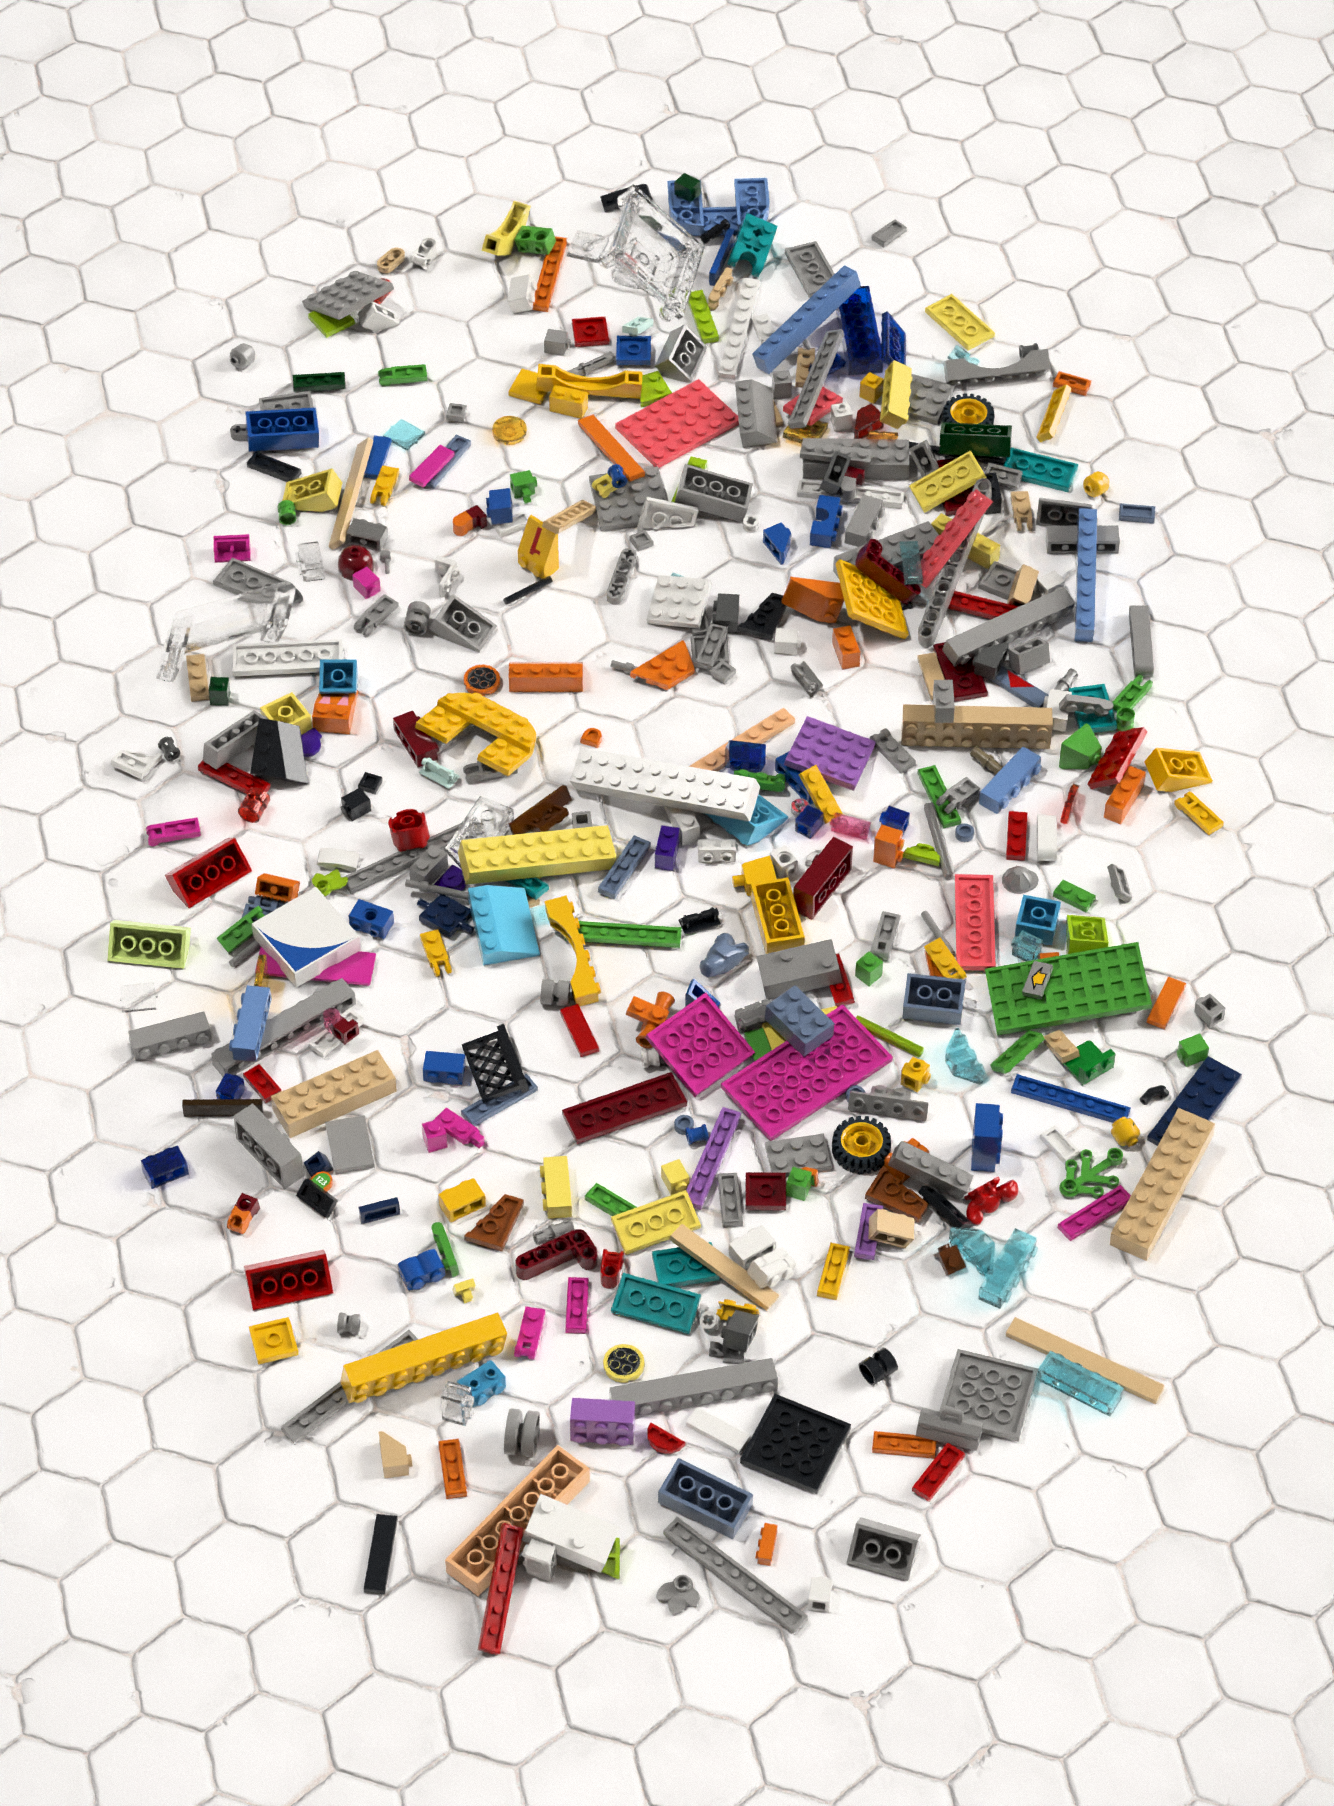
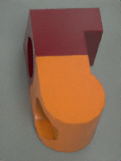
M478 505L453 518V532L458 536H464L468 531L478 526L481 529L487 527V515Z
M241 1193L228 1218L227 1229L244 1234L253 1216L257 1215L260 1210L258 1199Z

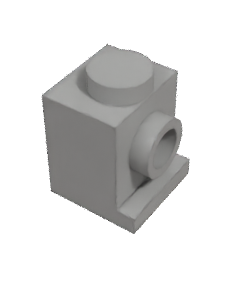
M590 811L572 813L573 829L592 827Z
M1211 993L1197 999L1194 1012L1207 1024L1209 1029L1224 1020L1226 1007Z

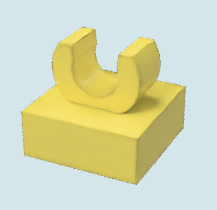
M474 1279L454 1284L452 1288L454 1296L461 1295L464 1303L471 1302L473 1299L471 1291H474L476 1287Z

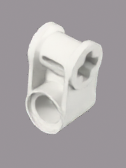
M431 237L424 238L412 252L410 264L422 266L423 269L427 270L437 257L436 240Z

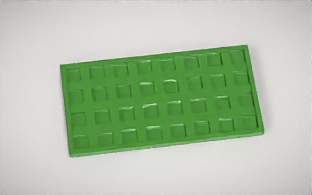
M1139 942L985 969L997 1036L1152 1009ZM1034 961L1053 965V970L1042 999L1027 997L1022 994Z

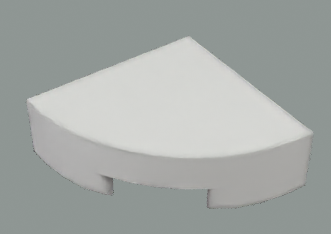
M824 847L816 848L815 851L807 855L805 866H810L814 857L817 854L819 855Z

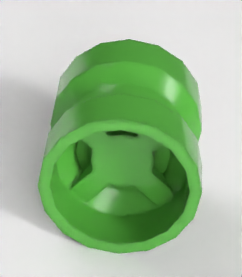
M283 500L278 503L279 522L283 525L295 523L294 502Z
M1129 707L1120 708L1116 716L1117 730L1126 731L1132 729L1135 720L1134 710Z

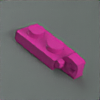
M447 1107L434 1119H441L446 1133L463 1145L471 1143L480 1149L485 1144L484 1136L480 1134L477 1127Z

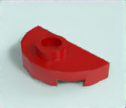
M650 1422L647 1428V1440L656 1451L672 1454L685 1447L683 1440Z

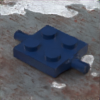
M442 894L430 903L422 898L417 902L418 906L425 909L419 915V921L435 930L438 929L440 933L449 938L459 930H464L469 934L473 933L475 928L466 923L472 916L471 910L461 903Z

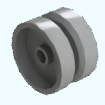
M509 1409L504 1435V1454L516 1455L521 1443L523 1457H535L540 1435L539 1411L528 1410L523 1423L521 1409Z

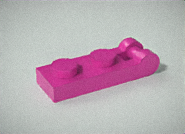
M198 817L153 824L146 827V834L149 836L148 844L150 846L201 836Z
M525 1306L514 1357L521 1358V1356H527L528 1359L535 1360L546 1309Z

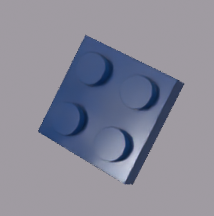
M617 336L616 365H651V336Z

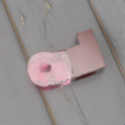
M328 1008L323 1012L324 1027L344 1045L359 1035V1026L354 1019L348 1022L335 1008Z

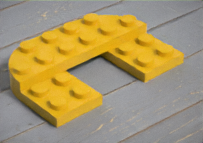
M479 693L446 694L438 699L437 706L419 719L415 726L416 729L445 744L470 724L493 734L498 738L478 754L477 761L506 776L512 774L532 756L536 741V731L527 718L483 697Z

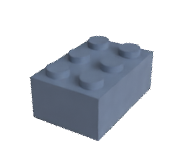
M907 973L902 1018L961 1025L966 980Z
M796 985L766 1005L764 1019L803 1057L833 1036L835 1023Z

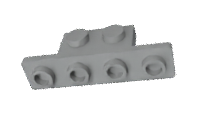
M883 1085L872 1086L870 1093L850 1091L848 1110L925 1122L927 1120L929 1103L910 1100L911 1091L906 1089H890Z

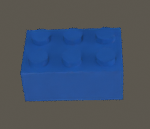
M976 1103L972 1135L971 1171L995 1172L996 1164H1000L1003 1113H1000L999 1104Z

